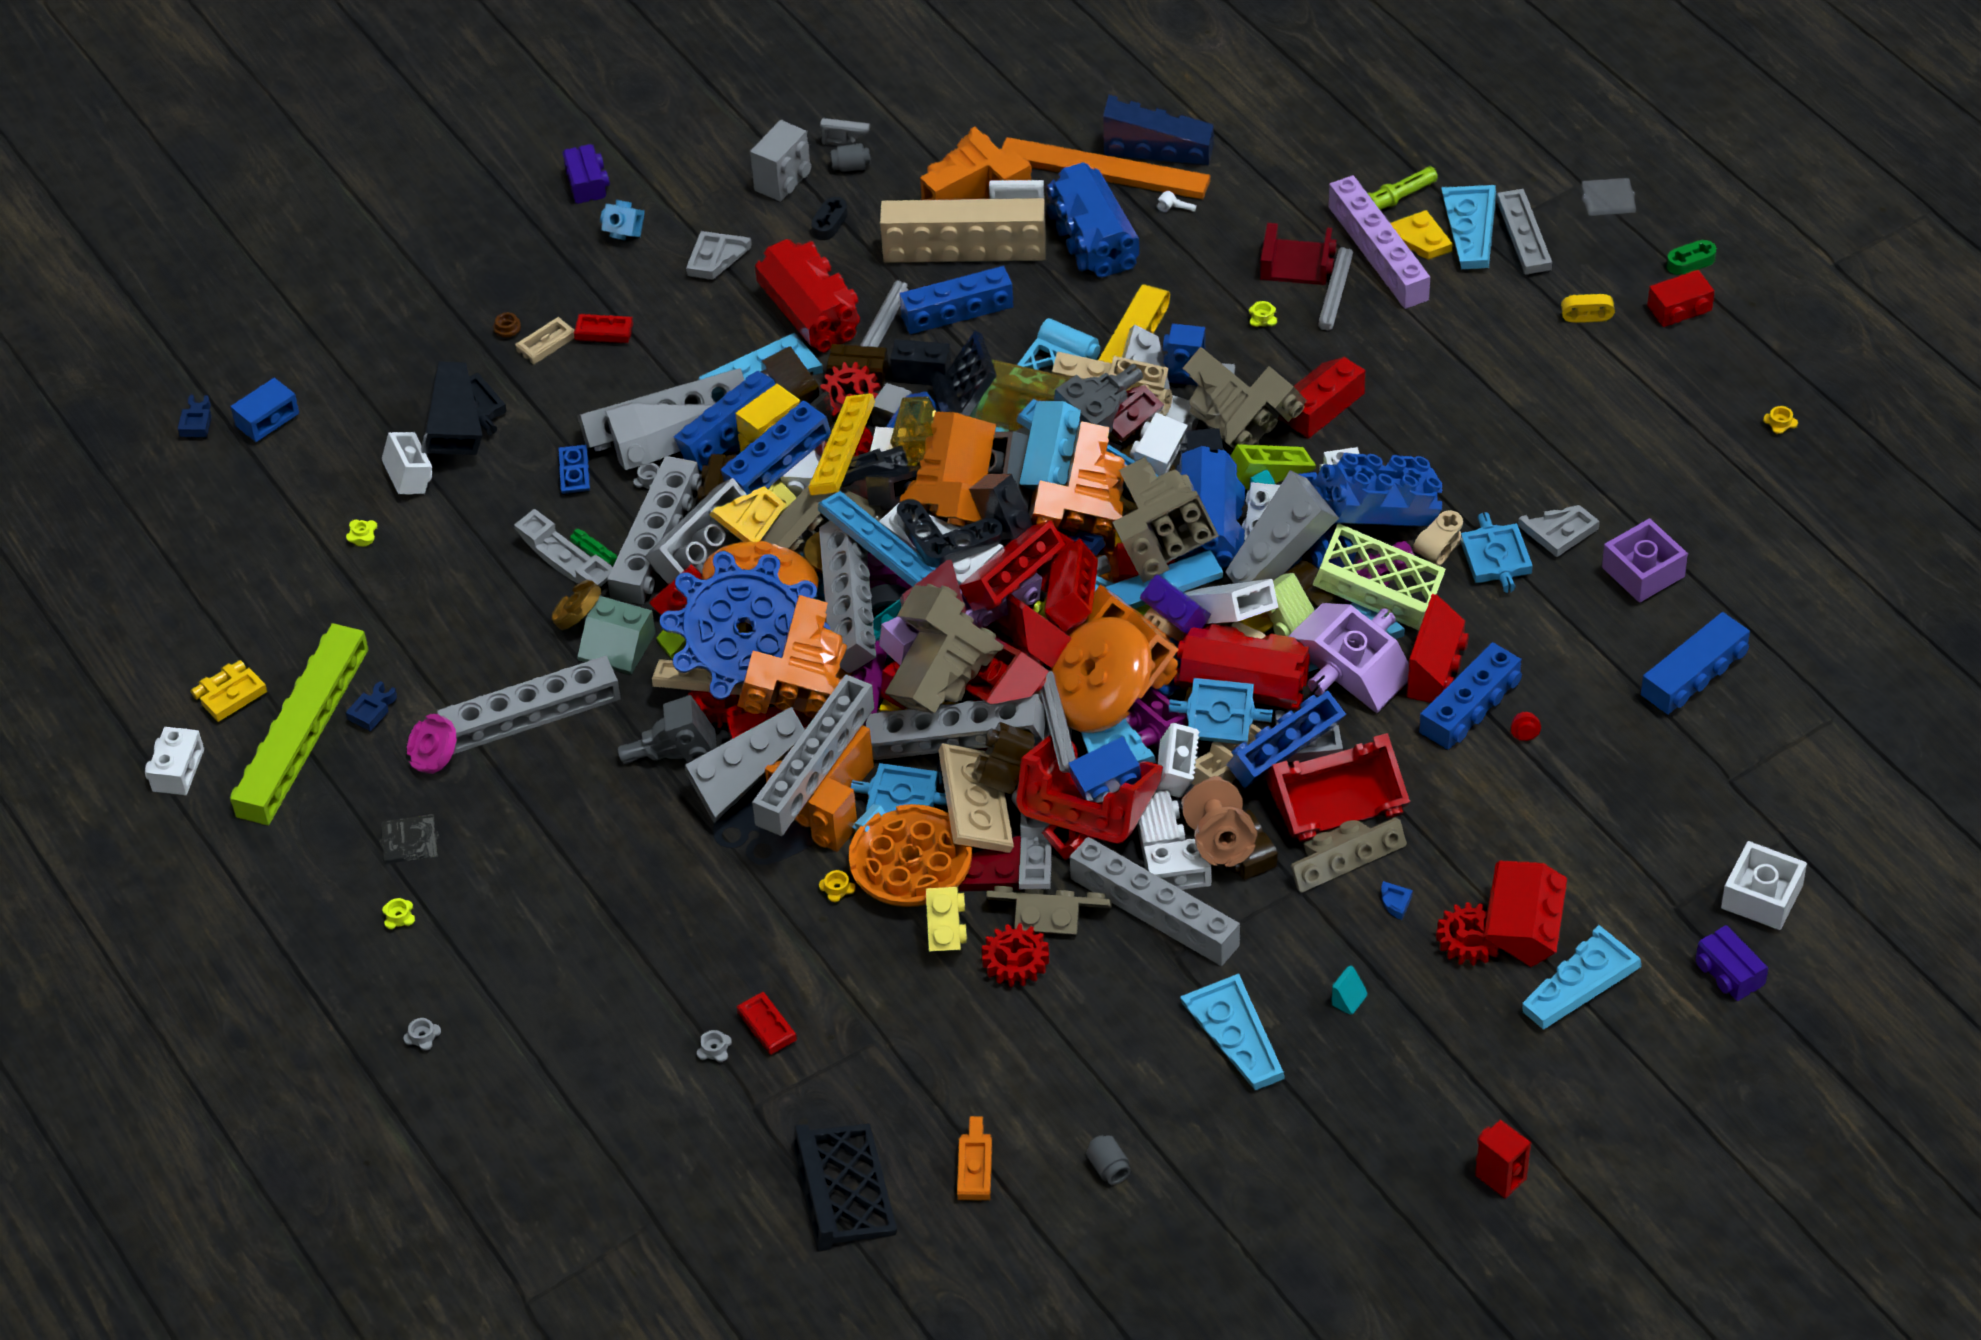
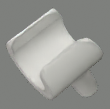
M1170 191L1162 193L1158 198L1160 202L1157 204V208L1162 212H1168L1172 206L1193 212L1196 210V205L1177 200Z

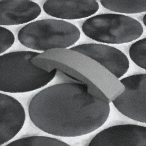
M533 509L514 525V529L542 559L570 580L578 584L585 580H592L599 587L607 582L613 567L596 554L591 558L556 532L555 523L536 509Z
M1022 813L1019 889H1050L1052 845L1041 833L1049 823L1029 818Z

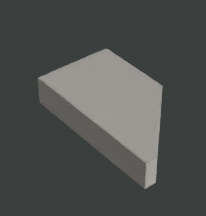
M822 118L820 123L822 144L836 146L851 145L862 134L868 133L870 124Z

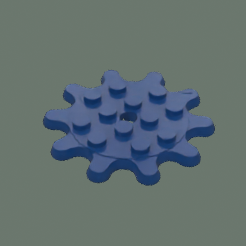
M726 551L716 553L713 557L715 573L711 578L701 580L690 573H681L676 577V589L685 596L687 605L680 611H666L660 616V626L664 631L679 634L686 640L684 649L673 657L674 668L680 673H687L697 668L710 672L712 681L709 690L711 695L717 700L726 699L731 694L735 685L743 684L753 650L781 658L798 596L815 598L817 594L815 584L808 580L800 581L794 585L782 583L778 577L780 560L773 554L763 555L755 568L744 570L738 567L731 553ZM742 622L748 623L752 626L753 631L739 633L737 625ZM824 622L823 627L830 630L828 623Z

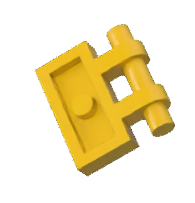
M239 660L232 665L228 663L223 666L221 672L211 678H203L199 681V685L191 689L190 692L196 700L200 698L202 706L219 722L265 694L267 688L265 683L250 668L246 669L244 663Z

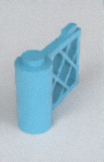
M1048 318L1041 325L1035 342L1009 375L1008 381L1022 389L1054 401L1055 390L1052 392L1042 386V383L1053 381L1054 379H1051V374L1039 376L1037 368L1049 365L1054 366L1057 351L1096 360L1101 350L1099 341L1093 336ZM1040 349L1050 353L1051 358L1035 361L1034 356ZM1033 369L1036 375L1035 378L1027 380L1019 377L1022 372ZM1058 381L1059 384H1058V386H1057L1056 388H1058L1059 386H1061V385H1062L1063 383H1065V382H1063V381Z

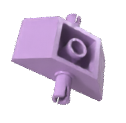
M1322 603L1288 636L1294 637L1298 642L1309 647L1310 661L1321 669L1308 681L1310 690L1314 691L1318 686L1319 688L1315 691V694L1322 695L1336 681L1374 712L1378 713L1408 683L1409 663L1398 641L1385 632L1396 621L1393 613L1390 612L1385 618L1384 615L1389 610L1383 608L1370 620L1352 605Z

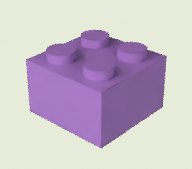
M1649 518L1604 544L1602 568L1640 603L1685 577L1688 553Z

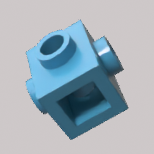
M616 200L615 205L606 204L600 217L602 230L610 232V237L622 240L626 239V235L640 237L645 211L631 208L632 203Z

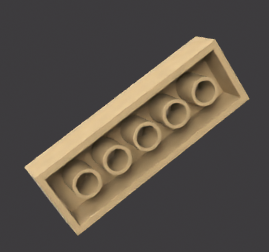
M1044 198L881 201L880 226L884 263L1046 259Z

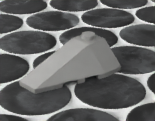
M631 402L605 410L619 464L625 470L679 452V447L673 436L713 405H668L667 403L642 404Z

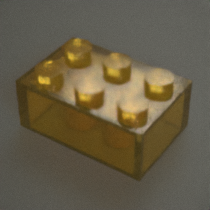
M991 359L997 377L975 407L974 418L996 424V427L1017 431L1024 427L1016 422L1017 417L1033 399L1037 401H1054L1055 389L1071 378Z

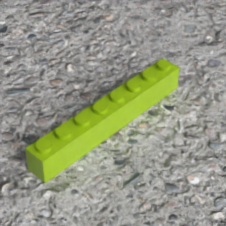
M332 623L327 633L322 635L318 649L314 655L309 657L307 668L303 675L297 678L292 694L289 698L285 699L277 720L271 723L269 733L264 742L259 744L255 758L251 764L246 766L238 787L232 790L230 801L237 818L269 826L369 650L364 631Z

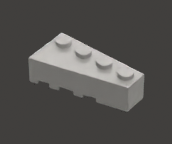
M1290 470L1225 572L1234 584L1264 579H1273L1274 581L1280 575H1283L1339 518L1307 478Z
M792 707L685 765V773L714 823L764 778L767 765H772L779 760L782 761L805 731Z

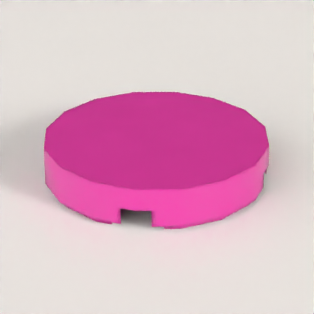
M439 714L425 716L427 719L423 722L419 721L409 735L407 743V755L411 756V761L409 762L413 768L423 773L434 774L442 770L450 761L455 750L457 740L456 729L452 721Z

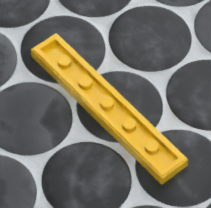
M873 394L846 397L808 486L811 495L839 492L875 404Z

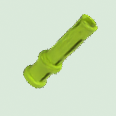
M1428 166L1422 171L1393 185L1384 184L1380 187V190L1367 194L1379 210L1386 207L1391 208L1397 205L1399 199L1437 182L1438 176L1435 169Z

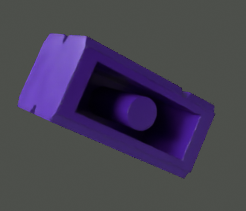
M591 144L579 146V149L576 147L565 149L562 152L564 166L575 202L580 204L589 202L590 199L598 200L605 198V187L610 186L607 171H601V169H604L601 153L596 154L594 146Z
M1158 574L1153 577L1140 596L1142 601L1186 634L1193 627L1202 629L1211 616V613Z
M1727 925L1715 931L1713 935L1710 934L1699 941L1696 953L1697 965L1703 972H1709L1716 979L1717 985L1723 993H1730L1735 1000L1739 1001L1748 996L1750 992H1754L1765 985L1768 967Z

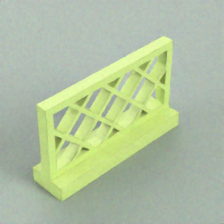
M1338 523L1312 585L1377 613L1383 608L1388 609L1389 611L1384 616L1387 617L1392 612L1396 621L1420 630L1431 595H1436L1446 569ZM1339 535L1351 539L1354 546L1343 548L1338 540ZM1372 548L1377 550L1381 557L1370 560L1365 549ZM1358 552L1363 562L1353 565L1347 554ZM1340 557L1345 567L1341 568L1329 562V559ZM1392 561H1403L1408 569L1397 571ZM1385 563L1390 574L1379 576L1374 566ZM1367 568L1372 579L1358 575L1357 571ZM1419 572H1429L1436 575V578L1425 583ZM1412 575L1417 585L1407 588L1401 577ZM1394 580L1400 590L1395 591L1384 585V582ZM1421 591L1426 599V603L1412 598L1411 594Z

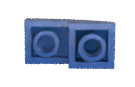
M587 445L558 448L562 494L590 491Z

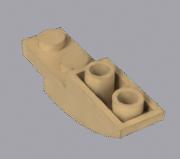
M1057 351L1051 379L1066 382L1076 374L1082 380L1090 377L1099 378L1105 373L1116 376L1128 368L1129 365L1135 364L1137 366L1136 369L1139 368L1142 371L1143 379L1133 384L1126 391L1143 384L1148 385L1151 389L1163 391L1168 368L1113 356L1112 363Z

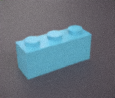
M1036 401L1019 485L1035 491L1040 480L1066 485L1081 410L1064 401Z

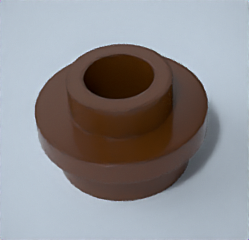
M501 313L496 317L493 324L494 332L500 337H512L521 329L520 320L513 313Z

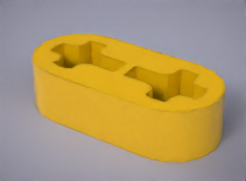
M1606 294L1572 295L1566 297L1561 303L1563 318L1573 323L1607 321L1615 313L1613 299Z

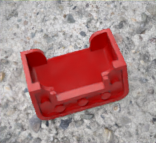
M1388 733L1373 737V742L1364 745L1362 743L1356 744L1352 749L1299 763V760L1294 761L1290 768L1287 761L1273 764L1265 774L1266 781L1292 838H1298L1299 842L1312 840L1317 835L1316 833L1340 827L1346 821H1362L1384 814L1386 818H1392L1404 813L1402 808L1406 807L1410 800Z
M1050 734L1021 759L1016 798L1017 807L1023 815L1029 818L1112 843H1120L1132 834L1161 781L1163 766L1146 761L1140 762L1142 778L1134 785L1124 783L1120 786V790L1106 794L1102 802H1091L1083 799L1070 774L1060 771ZM1072 742L1075 758L1077 759V748Z

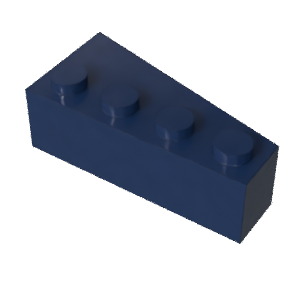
M1108 94L1103 114L1104 155L1209 165L1214 145V124L1183 115L1176 118L1167 114L1165 110L1156 108V111L1141 108V103L1130 101L1127 104L1117 101L1118 97Z

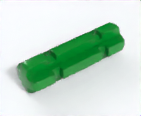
M575 529L573 531V534L570 536V541L573 544L579 546L580 549L591 557L596 554L609 565L614 566L617 559L616 554L609 551L583 530Z

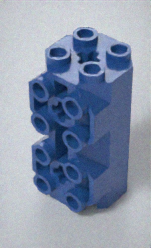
M1084 162L1063 168L1059 172L1060 178L1056 182L1053 179L1050 184L1046 185V192L1050 199V204H1047V212L1051 220L1055 219L1060 237L1070 236V238L1066 239V245L1069 253L1075 254L1079 271L1091 270L1097 276L1105 277L1133 268L1137 262L1136 258L1139 256V238L1101 172L1096 168L1094 170L1091 169Z
M1200 446L1182 453L1179 465L1177 464L1175 470L1179 471L1181 475H1188L1194 491H1197L1219 536L1176 559L1181 561L1211 550L1222 569L1230 565L1244 543L1245 530L1237 520L1243 513L1241 508L1245 505V487L1237 478V464L1225 450L1218 449V453L1210 452V447Z
M1344 453L1338 464L1323 465L1314 481V488L1339 518L1334 524L1430 526L1442 510V501H1437V493H1442V483L1430 467L1429 461L1421 456L1414 458L1412 456L1392 455L1387 465L1384 466L1382 465V459L1375 454Z

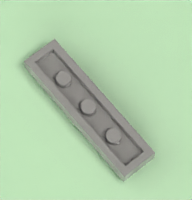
M1524 189L1497 193V203L1524 273L1531 274L1552 270V260Z

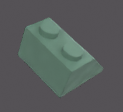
M599 596L598 601L586 617L578 660L588 662L592 659L607 656L614 671L632 675L656 634L652 610Z

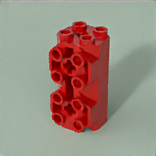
M785 239L769 246L764 252L766 257L763 262L758 260L755 264L756 280L808 344L816 347L820 352H826L831 349L832 344H842L845 341L852 340L856 335L855 328L860 323V317L855 306L859 302L858 297L853 289L848 290L839 273L829 276L828 272L831 271L829 261L826 257L820 256L814 243L809 241L804 244H794L792 240Z
M1211 624L1204 629L1191 628L1188 634H1184L1183 641L1180 640L1177 658L1181 659V667L1176 669L1177 674L1174 677V685L1180 686L1182 691H1187L1188 687H1193L1194 678L1254 684V703L1299 710L1304 694L1299 693V690L1302 691L1303 686L1306 687L1310 654H1308L1309 647L1304 646L1294 637L1270 634L1260 639L1245 636L1236 627Z

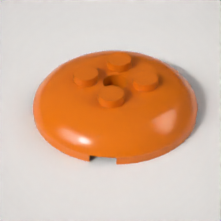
M765 541L739 542L722 547L706 559L702 568V580L711 578L715 573L713 557L720 551L731 553L738 567L744 570L755 568L763 555L773 554L780 560L778 577L782 583L794 585L800 581L808 580L814 583L816 588H818L819 583L815 569L803 556L791 549Z
M1115 617L1098 618L1077 628L1069 635L1072 639L1061 653L1056 664L1049 670V672L1052 671L1054 673L1067 726L1073 730L1095 733L1117 725L1130 714L1128 709L1133 705L1137 697L1140 699L1143 697L1148 686L1152 669V655L1149 643L1145 635L1132 623Z
M919 804L896 806V810L885 813L882 816L879 813L875 814L864 826L859 827L849 847V865L858 885L874 899L900 907L927 905L926 888L959 887L968 874L972 861L971 846L953 843L949 814L935 807ZM868 825L870 829L865 832V828Z

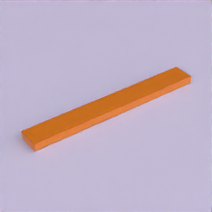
M1006 137L1001 148L1006 155L1015 151L1023 159H1027L1032 168L1059 173L1065 167L1084 162L1091 169H1098L1106 182L1159 192L1170 191L1175 195L1202 200L1210 183V175L1014 138Z

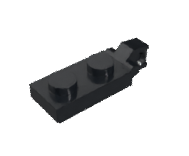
M902 445L883 452L878 448L852 457L841 487H848L855 481L864 479L865 476L908 465Z

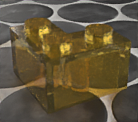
M929 396L903 397L901 400L890 443L893 448L902 445L908 463H920L925 455L926 438L933 436L931 425L936 410Z

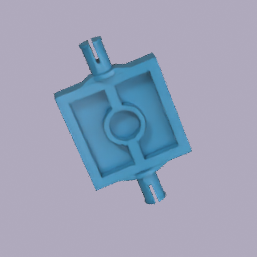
M1485 512L1484 515L1481 513L1477 517L1481 528L1461 533L1460 542L1474 581L1479 583L1500 580L1503 591L1508 593V590L1512 592L1516 588L1512 577L1532 574L1533 568L1517 524L1505 526L1492 525L1489 513Z
M1194 678L1192 693L1188 701L1170 699L1169 712L1187 714L1188 727L1195 728L1200 732L1198 740L1242 744L1243 742L1248 744L1249 729L1253 724V720L1271 723L1273 710L1255 708L1253 702L1254 684Z
M879 763L877 773L870 783L852 780L851 789L854 790V793L868 794L869 800L866 811L873 804L881 805L885 813L896 810V806L908 804L931 807L934 804L947 806L946 794L936 792L939 780L938 771Z

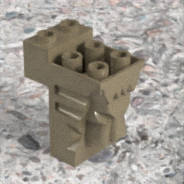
M1202 347L1198 349L1183 367L1198 384L1189 400L1191 405L1190 413L1198 420L1205 422L1211 429L1219 428L1222 441L1233 450L1237 444L1259 445L1260 438L1276 426L1279 416H1282L1289 422L1292 418L1300 415L1307 401L1293 385L1270 366L1249 387Z
M1146 457L1119 470L1139 509L1112 523L1143 583L1152 579L1157 574L1160 575L1170 570L1167 562L1219 536L1197 491H1194L1188 475H1181L1179 471L1172 470L1157 477Z
M927 584V586L914 585L897 615L917 629L919 633L885 694L907 709L936 713L943 701H962L967 683L976 677L981 665L986 667L1004 647V645L995 640L996 634L984 627L979 629L973 624L974 619L961 612L965 604L956 598L958 594L954 590L944 585L941 588L931 584Z

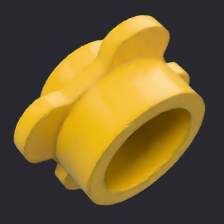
M1785 406L1774 407L1770 414H1766L1763 419L1766 424L1772 427L1773 432L1776 434H1783L1787 429L1796 428L1798 425L1797 419L1793 418L1792 410Z
M840 870L829 872L819 882L820 890L828 894V900L831 902H838L846 894H853L855 892V884L849 882L848 875Z

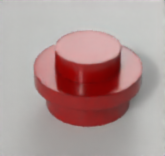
M1530 712L1517 714L1511 722V733L1516 739L1522 741L1532 740L1541 732L1540 720Z

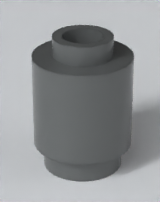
M863 143L837 146V149L831 150L834 171L840 170L843 173L866 170V164H871L869 148H864Z
M1101 1135L1089 1143L1086 1156L1102 1180L1115 1185L1124 1181L1131 1172L1130 1162L1112 1136Z

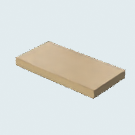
M942 743L938 751L953 843L1010 853L1014 844L1005 792L978 783L976 772H974L977 757L984 755L985 751Z

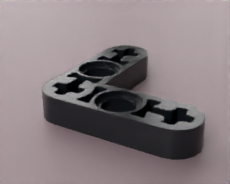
M907 499L897 505L898 524L921 558L930 567L937 568L950 559L954 563L995 547L1002 541V524L994 518L981 519L942 535L919 501ZM915 514V521L913 522L911 515ZM919 530H927L931 534L926 537H920L915 533ZM960 539H966L971 543L967 546H959L955 542Z

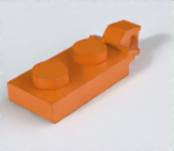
M970 1117L969 1134H961V1137H959L958 1200H991L992 1137L991 1134H983V1117Z

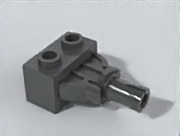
M1135 364L1129 365L1128 368L1116 376L1105 373L1099 378L1090 377L1082 380L1076 374L1055 389L1054 401H1064L1081 410L1079 425L1083 421L1109 427L1110 433L1113 430L1114 417L1118 412L1120 404L1127 400L1126 390L1142 380L1143 374L1139 368L1136 369L1137 366Z
M689 695L663 704L664 718L656 722L652 729L642 732L641 740L619 746V757L625 765L644 757L651 758L653 761L663 758H685L689 763L717 748L715 728L693 697Z

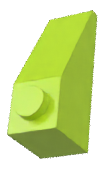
M1237 444L1230 456L1237 464V478L1246 490H1250V477L1264 470H1268L1274 482L1278 483L1284 481L1290 470L1297 474L1313 471L1316 467L1304 447Z

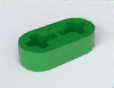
M1699 240L1675 248L1668 253L1667 269L1672 274L1684 275L1708 267L1715 262L1716 246L1708 240Z

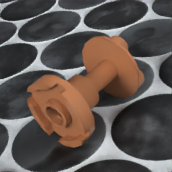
M1212 776L1208 780L1196 784L1182 798L1183 816L1187 824L1195 830V844L1201 857L1208 863L1215 866L1217 864H1224L1225 867L1234 866L1245 861L1253 853L1256 846L1254 842L1257 837V830L1251 817L1242 810V797L1233 784L1219 776Z

